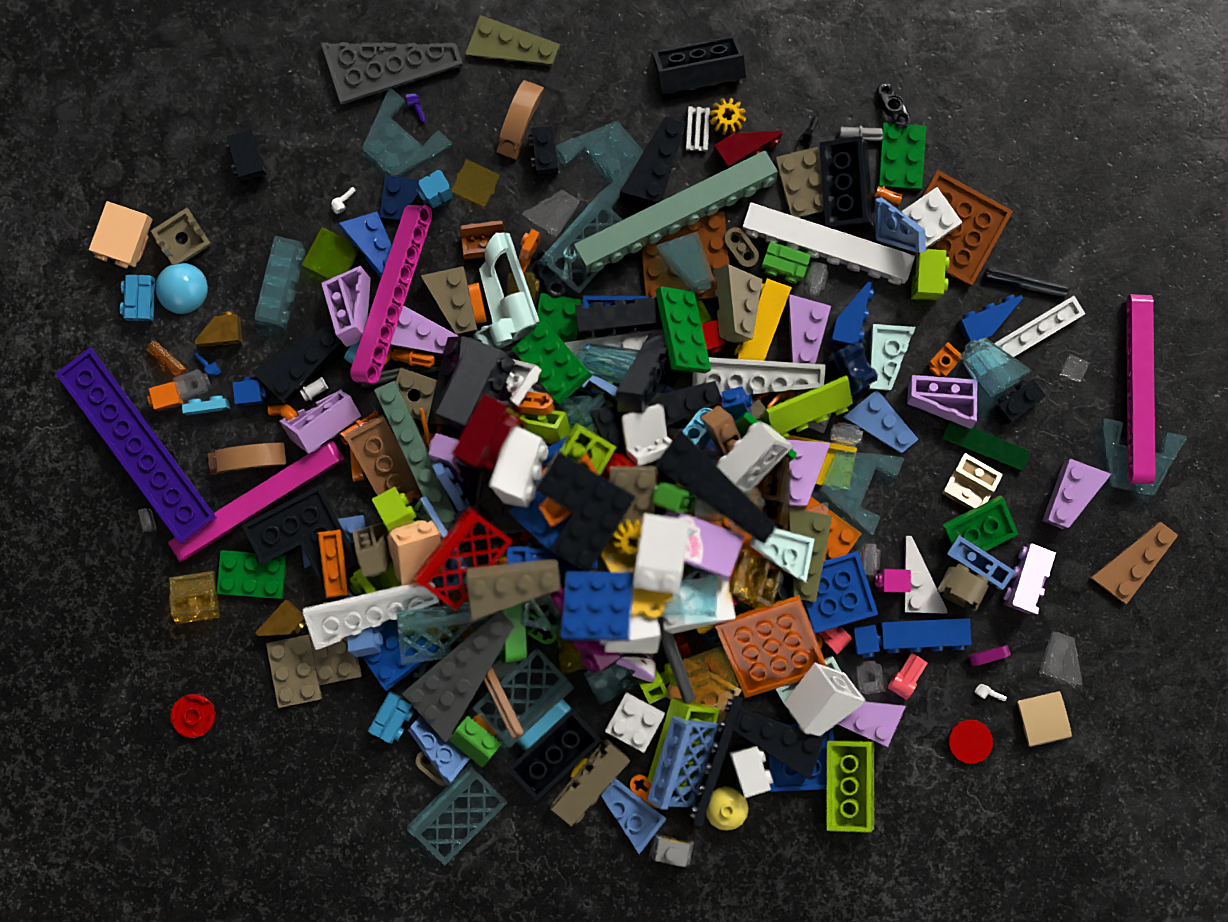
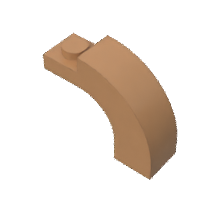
M525 80L521 83L502 126L497 153L513 159L518 158L527 127L539 106L544 87Z
M284 443L236 446L208 453L210 475L243 469L271 468L286 464Z

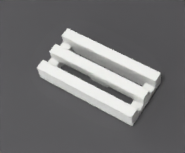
M688 107L686 150H708L710 108ZM692 113H697L695 146H691ZM701 114H705L703 146H699Z

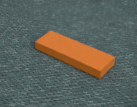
M341 530L318 532L326 598L349 595Z

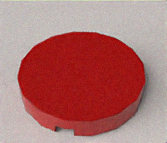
M189 694L175 702L171 710L170 719L178 734L188 738H196L205 735L212 728L215 722V710L208 698L200 694Z
M977 720L958 722L951 729L948 738L951 753L964 763L975 764L983 761L990 754L993 746L990 730L985 724Z

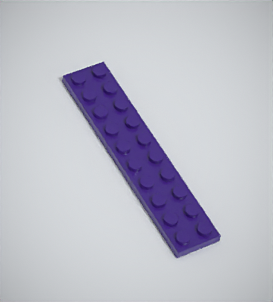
M91 347L55 373L180 544L186 542L217 518Z

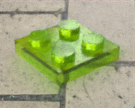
M321 227L302 265L327 279H332L350 270L360 250L357 246L354 247L349 240Z

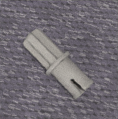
M861 125L859 128L841 126L839 139L862 136L866 141H881L883 131L881 128H863Z

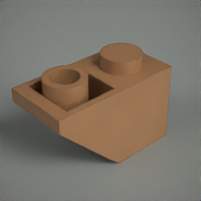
M717 406L700 418L709 437L721 454L725 456L731 452L733 445L741 437L732 416L720 406Z

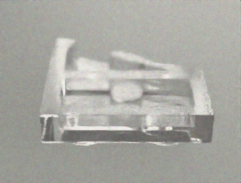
M562 189L549 199H545L533 208L525 210L522 216L557 238L581 202Z
M1051 631L1039 673L1082 686L1075 638Z

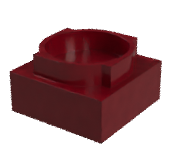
M484 393L452 454L489 473L491 470L495 471L501 450L507 438L516 427L524 430L527 422L519 418L520 413Z

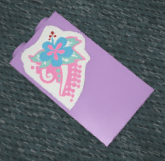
M667 510L666 515L661 514L662 517L690 521L684 563L720 576V580L728 582L742 546L744 535L683 513Z

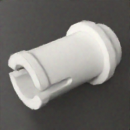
M320 377V379L310 385L302 386L303 389L299 391L305 401H312L313 397L329 388L323 378Z

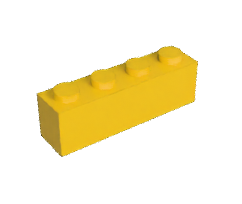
M768 278L765 284L762 283L753 339L737 345L734 355L738 356L737 359L765 360L792 287Z

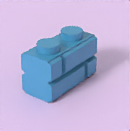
M437 170L430 174V177L426 176L419 180L420 188L417 191L424 205L429 204L430 207L435 208L441 204V201L446 202L453 198L450 185L442 171Z
M125 275V281L121 282L124 302L120 304V314L127 321L152 322L154 319L155 278L150 275Z
M389 692L368 732L390 744L394 740L399 741L404 732V729L401 728L404 721L409 722L414 714L413 705L396 693Z

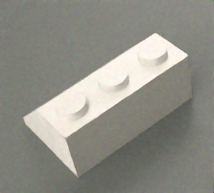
M758 422L748 429V433L743 439L738 440L733 445V449L728 455L723 456L718 461L717 466L744 493L749 494L788 453L793 445L769 425Z
M516 427L507 438L490 483V487L504 504L529 508L531 500L535 497L534 488L537 480L542 475L541 467L543 461L548 456V447L542 438L519 427Z

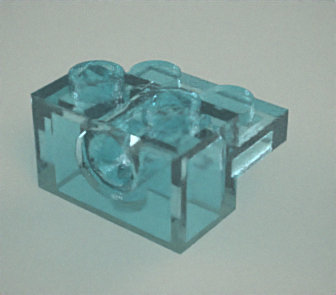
M577 389L560 405L554 402V410L566 412L571 429H573L576 423L586 429H590L594 423L589 411L601 408L609 398L606 391Z

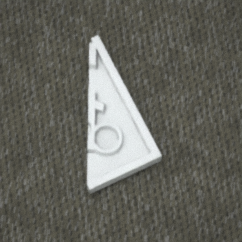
M513 359L515 364L507 378L506 384L507 390L512 394L510 400L519 405L530 387L537 382L541 369L536 365Z
M905 536L904 570H911V592L904 593V612L947 613L944 602L937 592V588L912 536Z

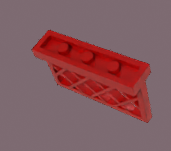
M469 506L413 575L414 581L421 587L424 586L457 611L469 596L468 583H462L461 574L467 572L468 568L461 569L460 557L473 556L474 567L469 568L493 566L512 543V539ZM479 521L485 526L486 534L473 536L472 528ZM499 536L505 541L500 548L491 549L489 538ZM487 538L488 550L475 551L474 540ZM471 540L472 552L459 553L458 545L462 541ZM488 554L489 562L484 566H477L475 555ZM457 558L458 569L445 571L444 563L446 560ZM459 573L460 584L447 586L446 575ZM443 575L444 587L434 588L429 584L434 576ZM460 588L461 596L454 603L448 598L447 590Z

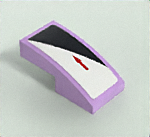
M619 652L621 658L616 660V664L632 669V676L654 682L656 663L645 653Z

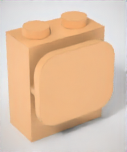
M106 201L89 250L99 260L107 262V259L115 261V265L126 269L128 265L135 267L144 252L148 241L147 233L153 219L144 213Z
M418 521L393 529L388 535L389 554L393 559L394 576L401 586L416 583L413 575L441 542L440 532L432 521Z

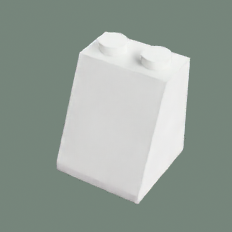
M643 614L636 616L631 621L630 641L599 640L600 645L604 644L605 652L657 653L660 640L657 618L653 620L648 619Z
M814 663L784 703L789 709V714L797 720L799 728L804 733L820 736L865 703V699L845 673Z

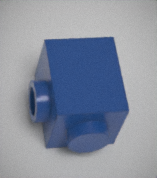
M245 377L241 382H232L234 402L237 406L265 403L264 398L267 397L266 385H263L259 379L256 380V377Z
M742 386L722 391V409L732 416L734 422L746 411L752 415V398L750 394H746Z
M876 625L851 628L855 654H861V658L873 657L874 652L880 651L879 646H882L881 634L876 631Z

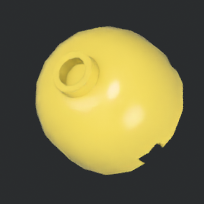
M722 786L714 789L706 817L711 825L717 829L725 831L736 829L747 818L749 809L747 799L735 787Z

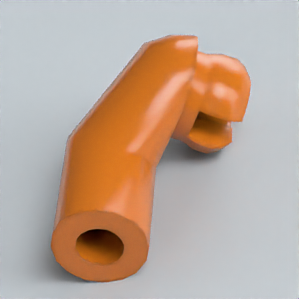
M288 404L268 406L269 416L281 415L287 421L298 416L297 412Z

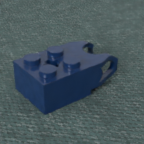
M857 341L838 350L823 362L833 381L845 376L848 377L851 396L866 389L876 382L878 378L876 370L866 360L863 345Z

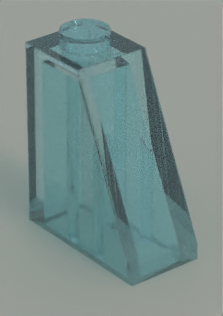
M698 232L656 245L657 254L693 291L698 289L699 292L710 289L711 285L714 284V278Z
M985 337L979 341L974 339L966 344V350L960 356L990 397L1021 382L1031 371L1029 367Z
M588 343L578 351L576 357L593 376L621 384L639 350Z

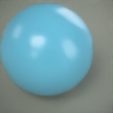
M188 263L169 265L159 274L156 281V295L159 302L164 308L173 313L186 314L196 310L202 305L207 295L208 286L204 274L197 267Z

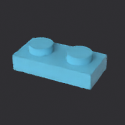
M223 396L209 397L210 401L201 402V399L188 400V404H182V410L186 415L229 410L230 402L225 398L223 399Z

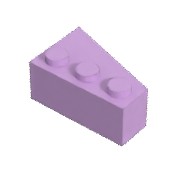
M787 440L793 445L792 449L797 453L796 457L790 462L789 507L803 510L807 506L830 443Z
M1072 459L1065 460L1042 521L1062 529L1069 528L1111 474Z

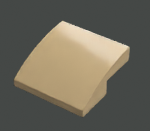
M964 453L942 494L972 510L988 502L1003 474Z
M1060 691L1017 701L1023 722V731L1029 747L1072 737Z

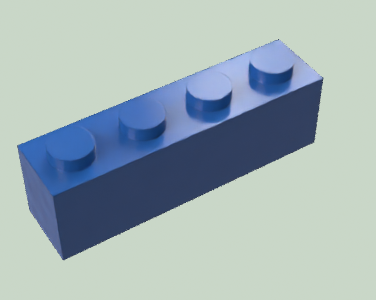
M969 618L879 622L882 638L881 649H887V653H900V648H908L909 652H921L922 647H930V651H943V646H952V650H965V645H971Z

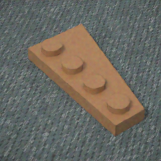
M1158 522L1090 578L1122 603L1127 604L1177 538L1178 534L1162 522Z

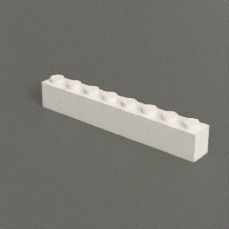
M750 203L742 230L748 237L757 238L759 236L765 238L767 243L771 241L786 245V247L795 250H802L810 254L812 258H819L820 256L826 258L827 262L834 265L842 263L848 265L847 268L852 271L859 272L863 270L874 278L882 276L888 278V282L896 285L905 284L908 280L915 258L914 255L754 203Z

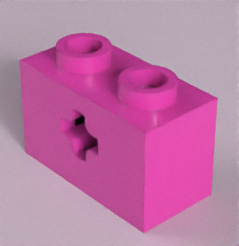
M878 570V574H875L874 585L878 587V592H911V570Z

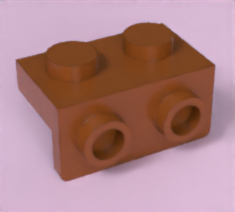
M490 221L460 226L464 260L485 257V250L489 240L496 233H504L503 221Z

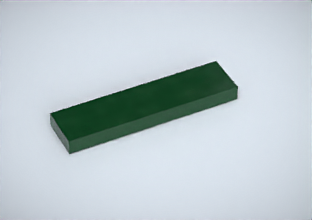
M950 420L942 436V440L1021 472L1024 471L1031 453L1030 450L978 429L967 428Z

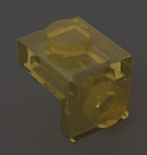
M508 272L507 294L509 296L519 292L513 272ZM523 272L531 298L535 299V292H539V279H535L533 272Z

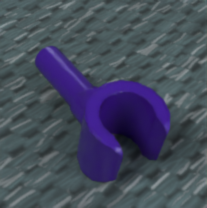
M407 94L408 106H415L421 123L426 121L417 94Z

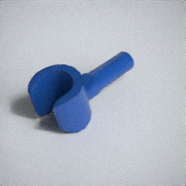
M198 352L194 354L195 358L203 365L205 371L211 377L221 373L215 362L209 365Z

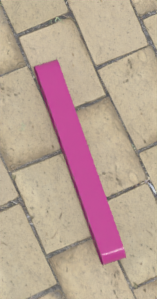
M408 205L403 211L350 373L354 382L376 383L380 378L432 220V211L427 205Z
M1129 294L1126 302L1128 481L1130 484L1152 485L1155 480L1152 295Z
M333 440L329 441L318 450L309 453L216 511L214 514L217 518L183 544H180L176 537L170 540L168 544L179 562L338 465L345 458Z

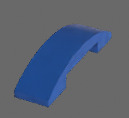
M507 547V564L557 558L559 572L584 571L561 557L558 558L549 549ZM597 561L593 565L592 569H597Z

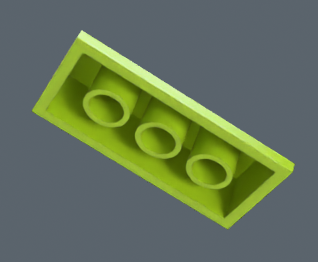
M847 376L768 408L760 415L762 423L769 425L782 437L786 438L789 436V431L796 429L797 432L809 428L808 423L816 421L817 424L829 419L827 415L834 412L836 416L849 411L847 407L853 404L849 379Z
M672 697L647 781L653 782L672 716L680 717L683 720L716 723L720 709L696 701L683 703L682 698ZM693 727L690 735H692L695 732ZM710 728L702 733L703 738L708 735ZM698 738L691 743L692 748L700 743ZM686 748V750H685L684 756L688 753V749H687V748ZM703 749L696 754L697 759L702 756ZM692 759L685 764L686 769L693 764ZM681 768L679 770L678 777L682 774ZM697 770L689 775L691 780L696 776ZM686 780L678 785L680 790L687 784Z
M827 741V831L872 832L874 830V741Z

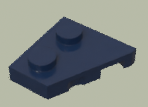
M385 175L380 219L400 221L405 207L413 205L416 197L419 195L417 189L420 188L418 184L420 179Z

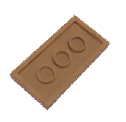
M383 414L344 435L377 496L393 487H396L399 494L413 491L421 492L405 455Z

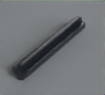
M987 268L984 275L986 280L1064 298L1068 296L1070 289L1068 285L994 268Z

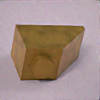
M222 312L221 316H215L195 339V344L199 347L243 343L241 319L234 312Z
M285 600L255 633L258 636L293 634L294 632L298 634L306 626V623H304L305 618L299 609L289 600Z

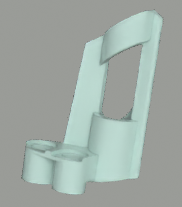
M496 233L493 235L486 246V261L479 269L493 324L481 327L482 330L473 334L474 339L482 340V343L498 349L506 347L514 341L522 340L538 326L537 323L539 322L509 233ZM505 252L519 289L518 293L504 297L494 268L499 256Z

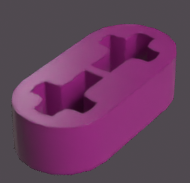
M1007 644L971 654L968 658L971 667L1011 656Z

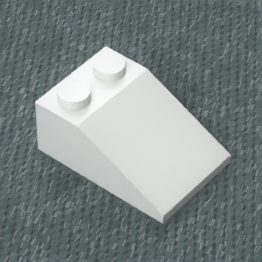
M649 514L644 515L634 587L679 594L690 521Z
M720 576L681 581L679 594L672 593L674 596L673 601L664 604V613L662 615L665 630L672 634L736 619L729 581L720 580Z

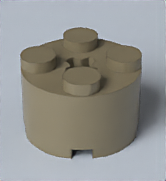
M957 564L956 567L948 568L937 592L943 591L942 597L955 605L964 608L966 604L971 606V611H977L988 589L987 583L989 580L979 574L975 576L969 573L967 567Z

